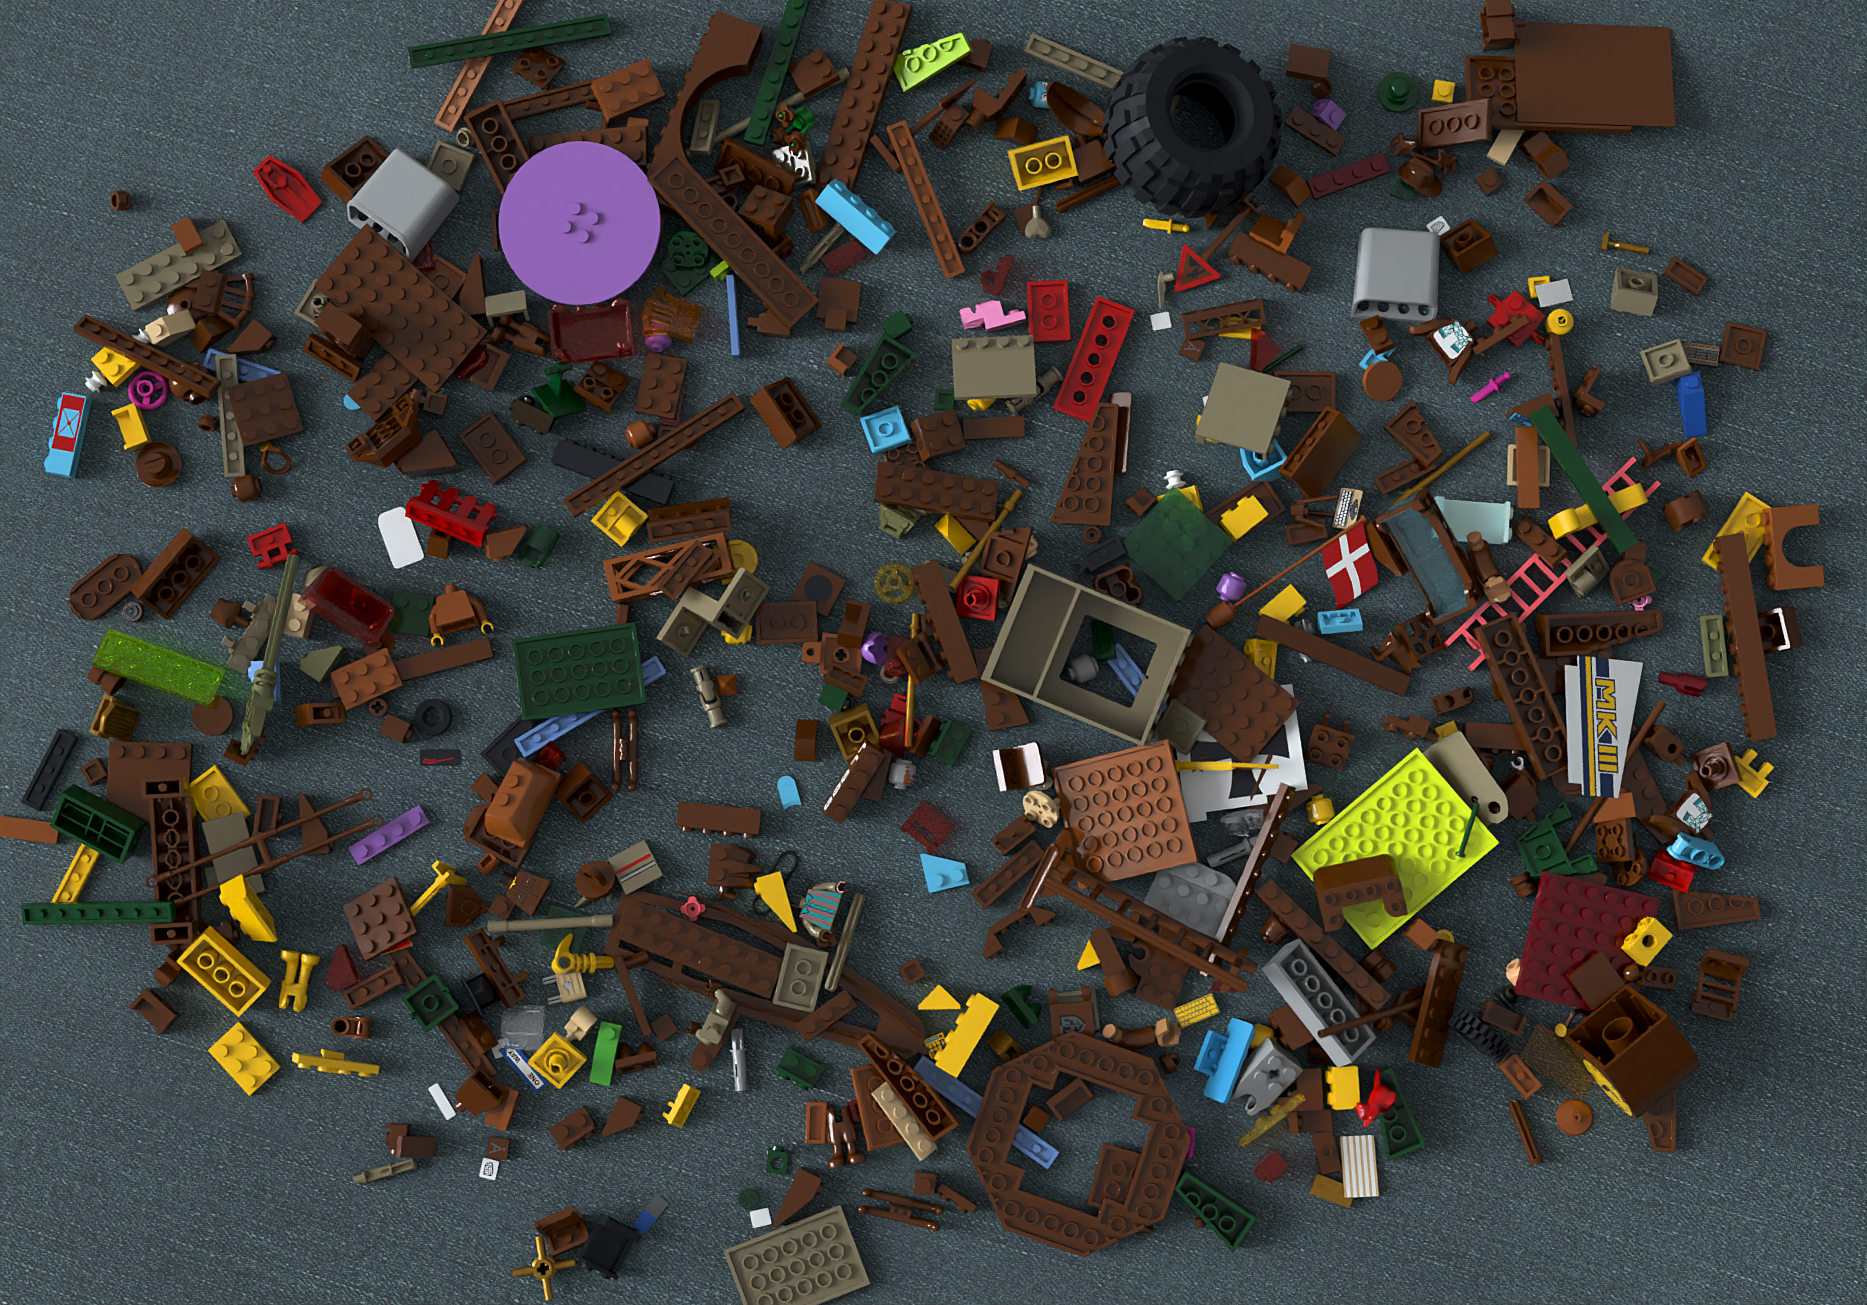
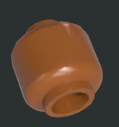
M641 419L627 426V432L624 434L631 448L635 447L639 450L654 442L653 435L656 432L651 423L647 424L645 420Z

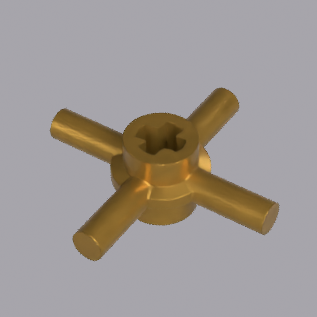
M544 1236L535 1237L538 1257L533 1261L532 1266L513 1269V1277L533 1274L543 1283L545 1300L554 1299L551 1278L554 1277L559 1269L576 1267V1261L573 1258L555 1262L551 1256L546 1255ZM545 1263V1266H549L546 1273H544V1270H540V1266Z

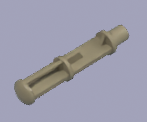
M836 222L834 227L803 260L804 263L799 267V270L805 274L809 268H813L840 235L846 231V228L839 222Z
M411 1158L367 1172L363 1171L361 1175L354 1176L353 1180L355 1185L360 1183L367 1184L377 1179L394 1176L395 1174L412 1169L415 1170L417 1169V1161L415 1158Z

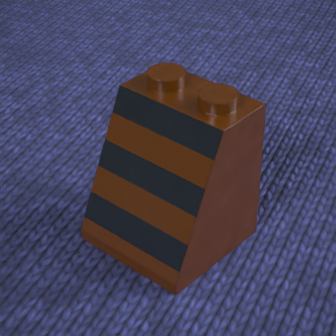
M436 429L421 437L416 444L394 462L398 471L410 478L449 474L463 470L445 439Z

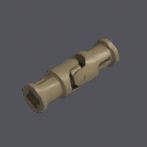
M1054 365L1043 376L1036 377V383L1041 386L1042 393L1040 388L1036 386L1037 396L1015 397L1004 402L1014 416H1017V412L1026 405L1030 406L1033 400L1039 399L1050 391V387L1055 383L1064 380Z
M705 664L691 669L690 674H693L696 681V690L700 693L704 712H707L709 716L710 728H715L726 724L728 721L723 716L720 708L722 704L717 692L713 689L714 683L709 678L706 670L708 666ZM716 699V702L713 704H705V702H711Z

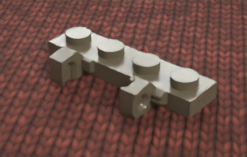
M267 593L263 602L258 601L256 605L245 600L242 607L253 613L251 615L252 621L242 638L238 637L237 641L225 635L221 643L230 647L228 653L231 656L226 663L228 666L246 674L251 661L254 660L271 631L278 598Z

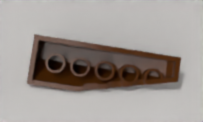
M1662 610L1536 614V635L1545 656L1585 655L1634 638L1662 631Z
M871 1032L857 1042L864 1054L933 1142L961 1124L936 1090L888 1044Z

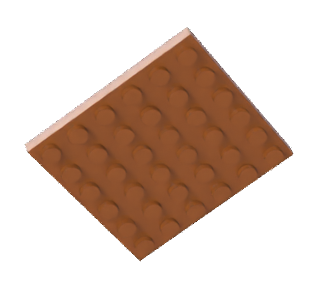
M1169 739L1051 768L1057 797L1060 799L1059 805H1061L1060 810L1064 826L1073 832L1069 847L1077 868L1108 883L1199 861ZM1078 882L1080 889L1087 888V886Z

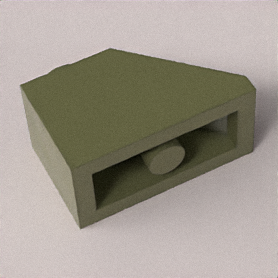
M334 646L311 651L303 656L299 669L324 684L346 649L341 646Z

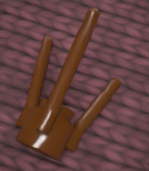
M1339 495L1298 499L1297 502H1292L1291 518H1295V521L1326 528L1325 524L1307 519L1308 515L1334 517L1335 514L1309 510V505L1305 504L1337 499Z

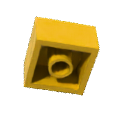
M1336 1065L1328 1066V1071L1324 1072L1325 1083L1329 1084V1092H1326L1327 1104L1335 1110L1354 1109L1357 1106L1356 1103L1360 1102L1358 1066L1344 1065L1339 1068Z

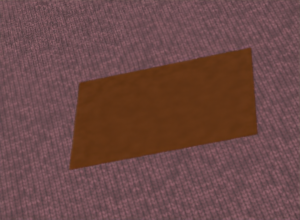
M1526 22L1525 27H1517V36L1514 38L1518 122L1676 126L1669 27Z

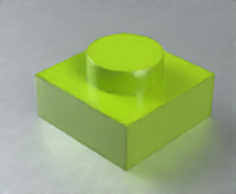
M722 261L710 271V274L716 282L719 279L722 281L726 279V275L731 274L730 271L732 269L725 261Z

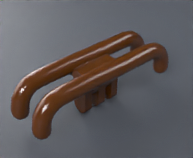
M617 709L612 711L613 782L611 789L614 792H617L621 785V761H629L628 790L633 792L637 787L638 720L637 712L634 709L628 712L629 740L621 739L620 711Z
M864 1189L862 1192L864 1197L892 1202L890 1211L861 1205L858 1208L861 1214H870L933 1230L934 1232L940 1229L938 1223L911 1216L912 1208L942 1215L944 1210L938 1205L874 1189Z

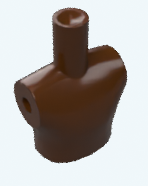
M221 597L210 614L219 624L228 629L235 622L245 628L250 623L249 620L240 616L242 606Z

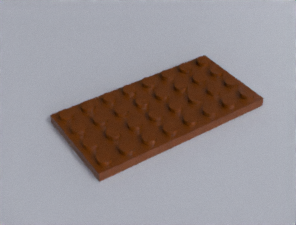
M1465 56L1466 102L1486 98L1492 99V129L1630 134L1631 125L1518 122L1515 57Z
M367 223L314 284L343 312L362 324L380 345L434 393H437L489 333L486 328Z

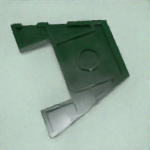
M1565 800L1559 803L1558 807L1552 812L1550 811L1546 814L1545 818L1537 825H1533L1515 841L1532 879H1541L1542 871L1562 876L1598 873L1591 854L1570 862L1553 828L1573 819Z

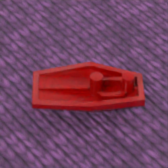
M270 155L253 171L270 200L301 223H304L323 203L299 171Z

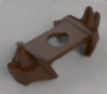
M1399 133V136L1395 137L1389 145L1393 147L1397 144L1394 150V157H1397L1402 151L1404 154L1409 153L1436 164L1439 168L1443 167L1442 177L1448 174L1450 167H1452L1453 173L1457 170L1456 154L1448 155L1441 148H1439L1438 157L1414 149L1418 144L1416 142L1417 138H1406L1403 133Z

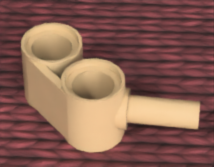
M582 1005L564 1027L567 1030V1035L564 1038L570 1043L573 1039H577L580 1042L592 1029L598 1018Z

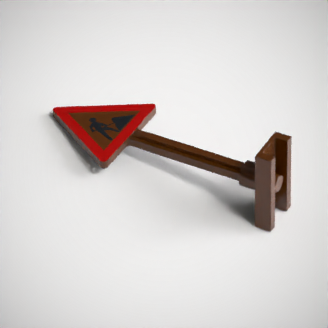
M975 78L971 79L938 101L940 106L934 108L909 129L912 138L935 120L944 109L947 110L954 101L957 103L977 80ZM875 134L869 140L892 169L899 173L902 167L895 156L896 152L892 142L887 145Z
M1250 194L1241 201L1243 206L1238 210V215L1201 256H1198L1186 244L1183 245L1174 288L1175 293L1221 277L1207 261L1245 218L1248 219L1252 213L1258 214L1263 208L1261 204L1255 208L1257 204L1252 199L1249 202L1247 201L1251 197Z

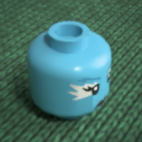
M1037 81L1033 87L1029 88L1028 99L1031 100L1034 107L1050 109L1046 99V86L1049 82Z

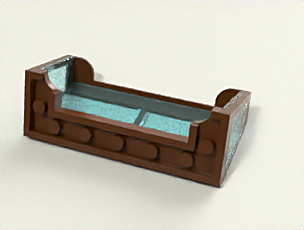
M1428 487L1417 491L1378 515L1375 519L1378 530L1386 535L1389 534L1428 603L1425 614L1430 621L1432 620L1434 626L1478 607L1485 595L1483 586Z

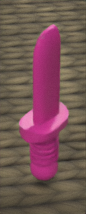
M1505 372L1495 381L1492 378L1489 379L1490 384L1473 395L1470 400L1476 403L1494 390L1499 392L1500 388L1498 386L1510 379L1511 373Z

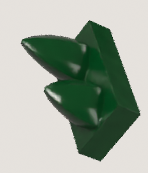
M1031 985L1012 987L1001 996L1025 1029L1035 1024L1041 1013V1004L1025 1003L1030 995Z

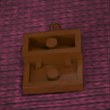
M1412 714L1405 717L1404 720L1387 715L1383 717L1380 724L1385 727V731L1392 734L1400 732L1404 734L1405 739L1414 742L1415 740L1425 738L1436 743L1439 735L1427 731L1431 721Z

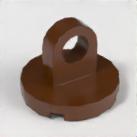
M592 861L584 864L578 871L575 879L576 888L585 899L597 901L600 900L599 898L607 897L612 893L617 883V877L611 865L605 861Z

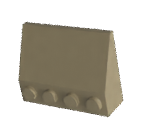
M1033 335L951 339L955 400L1037 396Z

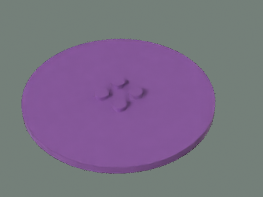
M588 141L558 144L537 153L516 172L508 184L499 212V236L502 249L515 274L524 284L539 295L567 305L584 306L602 303L621 295L631 288L644 275L652 263L661 235L662 220L659 201L654 188L647 181L648 178L635 162L618 150Z

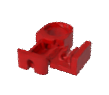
M895 692L890 708H887L884 712L881 725L883 726L886 723L901 729V733L905 734L906 717L904 716L906 714V702L899 700L898 697L907 701V696ZM914 717V721H916L919 724L920 729L922 722L918 718Z

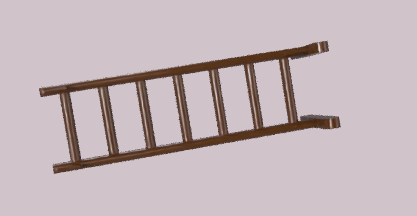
M1069 828L1061 830L1055 843L1047 848L1020 902L1021 910H1031L1038 895L1048 898L1058 894L1223 982L1219 990L1228 993L1230 987L1242 993L1246 991L1249 982L1238 977L1237 974L1240 968L1253 974L1258 966L1256 962L1246 958L1249 952L1248 949L1242 946L1237 953L1077 868L1073 855L1065 851L1073 836V832ZM1074 879L1093 889V891L1087 896L1068 885ZM1102 894L1121 904L1118 910L1115 911L1096 901L1099 895ZM1128 908L1149 919L1145 926L1124 916ZM1157 923L1176 934L1174 940L1171 941L1152 931L1155 924ZM1185 938L1204 948L1202 955L1199 956L1180 946L1183 939ZM1213 953L1232 963L1229 971L1208 961L1211 954Z

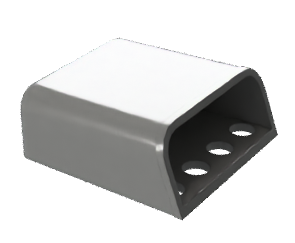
M397 148L347 203L348 220L359 229H362L366 223L373 229L376 223L384 229L378 233L388 242L391 234L398 238L397 242L389 243L412 263L458 203L460 197L450 184L405 151ZM360 213H364L369 218L365 221L359 220Z
M1365 228L1359 237L1351 317L1369 319L1379 315L1381 320L1425 323L1435 319L1438 312L1439 234L1401 229ZM1366 300L1369 307L1367 310L1362 311L1357 307V304ZM1378 303H1388L1389 310L1387 312H1380L1378 310ZM1406 303L1409 306V312L1401 314L1398 311V305ZM1420 305H1427L1429 307V314L1426 316L1419 314L1418 307Z

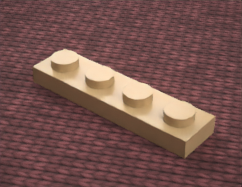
M887 1082L871 1093L920 1161L938 1148Z

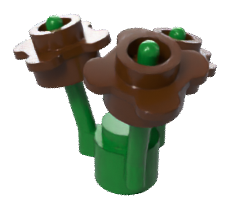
M781 103V108L776 111V117L782 122L783 127L788 128L785 130L782 127L775 129L772 126L770 128L772 132L770 138L775 145L779 144L782 148L786 147L785 142H787L793 152H797L799 149L804 150L807 147L804 135L809 128L814 126V116L810 110L803 109V107L794 110L793 107L788 106L786 103ZM795 128L803 129L801 132L795 131L791 135H787Z

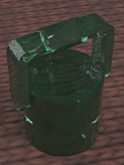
M538 522L521 549L518 558L523 561V564L532 569H543L561 535ZM531 547L542 553L538 563L526 557Z

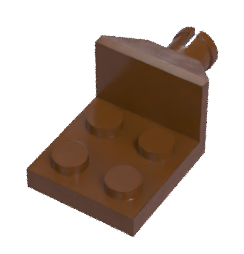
M1022 68L1018 72L1014 71L1008 79V82H1010L1006 88L1002 87L998 92L997 100L977 86L974 91L972 114L965 121V124L978 132L984 121L991 122L1002 118L1027 84V72Z

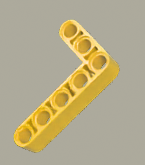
M1641 483L1608 495V498L1619 514L1649 502ZM1584 505L1576 509L1570 508L1549 519L1548 523L1557 540L1597 524L1598 521L1588 506Z

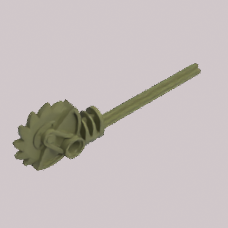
M288 554L263 666L261 669L256 670L254 674L255 678L252 682L254 685L251 687V694L246 704V717L242 725L241 755L248 753L255 736L260 737L265 715L270 713L273 706V693L278 675L274 669L300 559L295 554Z

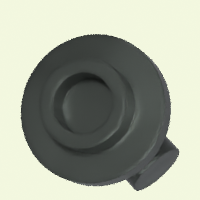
M1507 985L1497 989L1494 993L1508 1009L1518 1000L1517 994L1514 993L1515 989Z

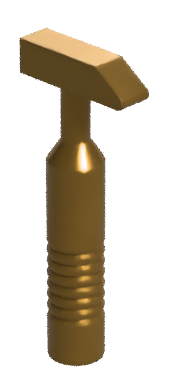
M1609 232L1602 237L1601 251H1606L1607 245L1619 250L1648 255L1649 247L1621 241L1616 243L1608 241Z

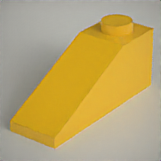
M781 872L756 878L757 882L753 883L756 894H761L762 899L792 932H797Z

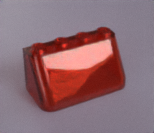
M336 568L323 570L305 589L297 601L366 646L378 643L394 616V607L391 603Z

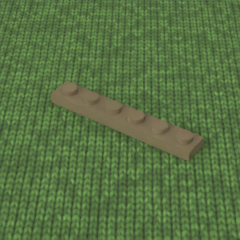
M215 355L217 379L221 380V386L218 388L224 476L225 478L240 477L246 475L245 452L226 391L227 387L239 384L237 355Z

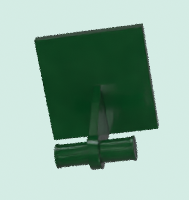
M556 363L553 367L545 368V375L551 376L548 384L534 387L532 392L551 418L555 420L586 411L587 407L568 381L563 379V373L573 369L572 363Z

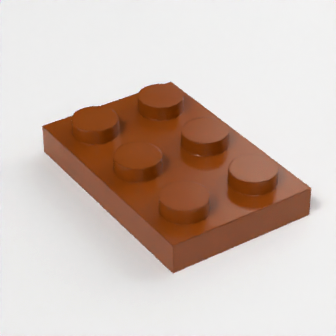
M384 648L330 673L347 711L404 686L388 648Z

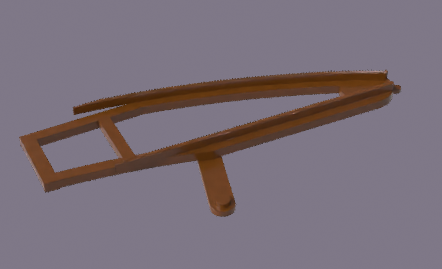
M622 890L614 917V926L611 927L604 954L613 957L620 955L622 959L635 954L619 948L621 940L613 937L628 898L681 912V906L687 902L638 890L626 895L625 891ZM676 891L688 897L694 896L698 901L717 908L705 907V911L700 913L699 917L736 926L784 952L787 942L820 949L778 924L745 917L703 897ZM688 916L686 918L687 921L692 922L694 924H696L697 920L690 921ZM828 954L823 976L828 978L834 959L830 954ZM649 959V962L639 965V967L670 979H655L657 981L699 993L714 1002L716 1000L715 992L706 990V985H710V983L682 974L684 965L673 961L672 968H669ZM844 964L837 985L880 1015L882 1019L878 1023L876 1032L838 1021L817 1037L861 1049L857 1042L871 1032L904 1059L911 1058L918 1052L927 1055L929 1049L923 1045L925 1042V1029L917 1015ZM721 987L730 1000L737 1004L719 1044L708 1046L700 1041L691 1056V1065L698 1071L708 1069L741 1015L797 1031L795 1025L811 1013L776 1005L765 999Z

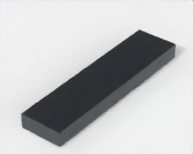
M58 728L21 803L38 811L42 810L78 737Z

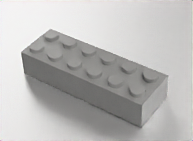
M1300 938L1286 944L1261 968L1338 1068L1352 1063L1377 1038L1367 1024L1324 1038L1318 1037V1030L1350 1021L1360 1016Z

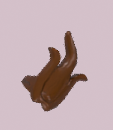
M1641 438L1637 439L1645 453L1642 462L1645 468L1671 454L1672 451L1683 444V441L1674 442L1669 445L1663 444L1661 448L1651 453Z

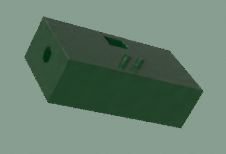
M73 784L62 792L50 827L122 865L133 856L146 822Z

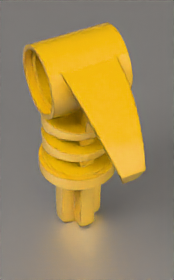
M571 933L558 946L555 958L551 964L552 970L559 975H563L569 970H574L575 973H578L579 969L581 972H585L587 969L589 973H594L596 969L613 968L614 965L612 956H595L594 952H589L587 957L585 954H581L580 957L578 954H571L569 952L573 938ZM559 959L566 961L567 968H562L559 965Z

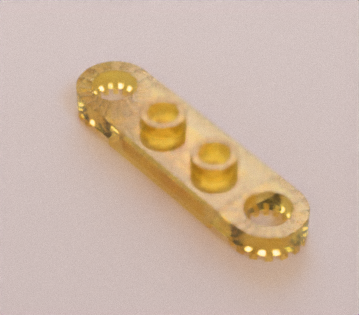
M1299 1092L1282 1106L1280 1104L1274 1106L1269 1111L1271 1114L1268 1117L1261 1116L1254 1122L1255 1127L1244 1134L1237 1142L1242 1148L1246 1147L1254 1139L1288 1115L1289 1112L1297 1108V1104L1300 1105L1305 1101L1304 1095Z

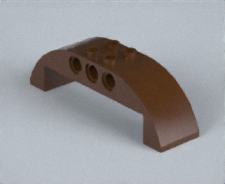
M185 776L141 778L142 799H149L153 875L157 876L169 870L173 871L200 860L196 808L190 785ZM201 865L159 883L154 888L155 901H172L201 891ZM202 896L185 902L180 907H176V922L150 924L151 946L194 943L199 929Z

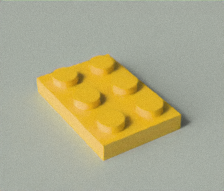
M241 1022L236 1023L208 1050L249 1096L254 1094L281 1068V1065Z

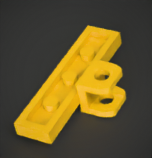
M321 1049L322 1057L293 1053L292 1061L298 1063V1067L310 1069L311 1065L318 1066L317 1070L322 1072L351 1074V1071H357L359 1076L370 1077L371 1074H378L379 1072L378 1065L344 1060L345 1053Z

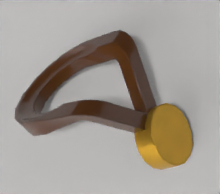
M270 441L260 444L259 450L263 453L261 465L265 470L273 475H281L290 469L291 460L287 454L279 448L272 447ZM269 451L276 452L286 459V465L282 469L275 470L266 462Z
M1580 1008L1573 1010L1566 1023L1556 1025L1555 1033L1560 1037H1564L1573 1029L1569 1025L1574 1016L1580 1013L1587 1018L1590 1013Z

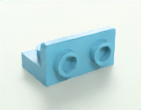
M1359 608L1318 612L1317 627L1318 630H1321V634L1363 630Z

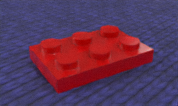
M1068 280L1027 282L1029 335H1033L1034 343L1070 342Z

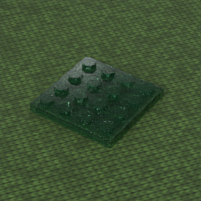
M1173 486L1124 540L1122 545L1128 556L1177 602H1180L1234 541L1176 486Z

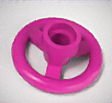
M151 370L136 374L128 386V395L131 402L138 405L139 409L154 410L160 407L166 401L169 391L166 379ZM151 376L159 380V382L152 384L148 380L141 381L140 379ZM135 385H137V392L144 397L143 403L139 402L135 397ZM150 387L149 392L145 393V388ZM162 388V395L159 400L150 404L151 396L155 391Z

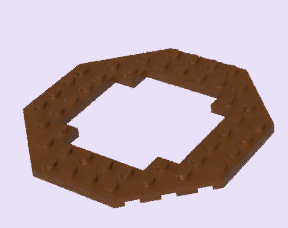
M1072 1030L993 1068L966 1146V1151L1005 1230L1072 1254L1086 1257L1101 1248H1105L1128 1235H1132L1164 1219L1191 1142V1137L1151 1057ZM1059 1071L1138 1098L1132 1119L1151 1125L1125 1202L1121 1203L1104 1197L1098 1216L1018 1189L1025 1168L1006 1162L1032 1083L1053 1090Z

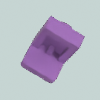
M1330 99L1318 100L1310 113L1311 116L1319 118L1325 125L1335 131L1347 115Z

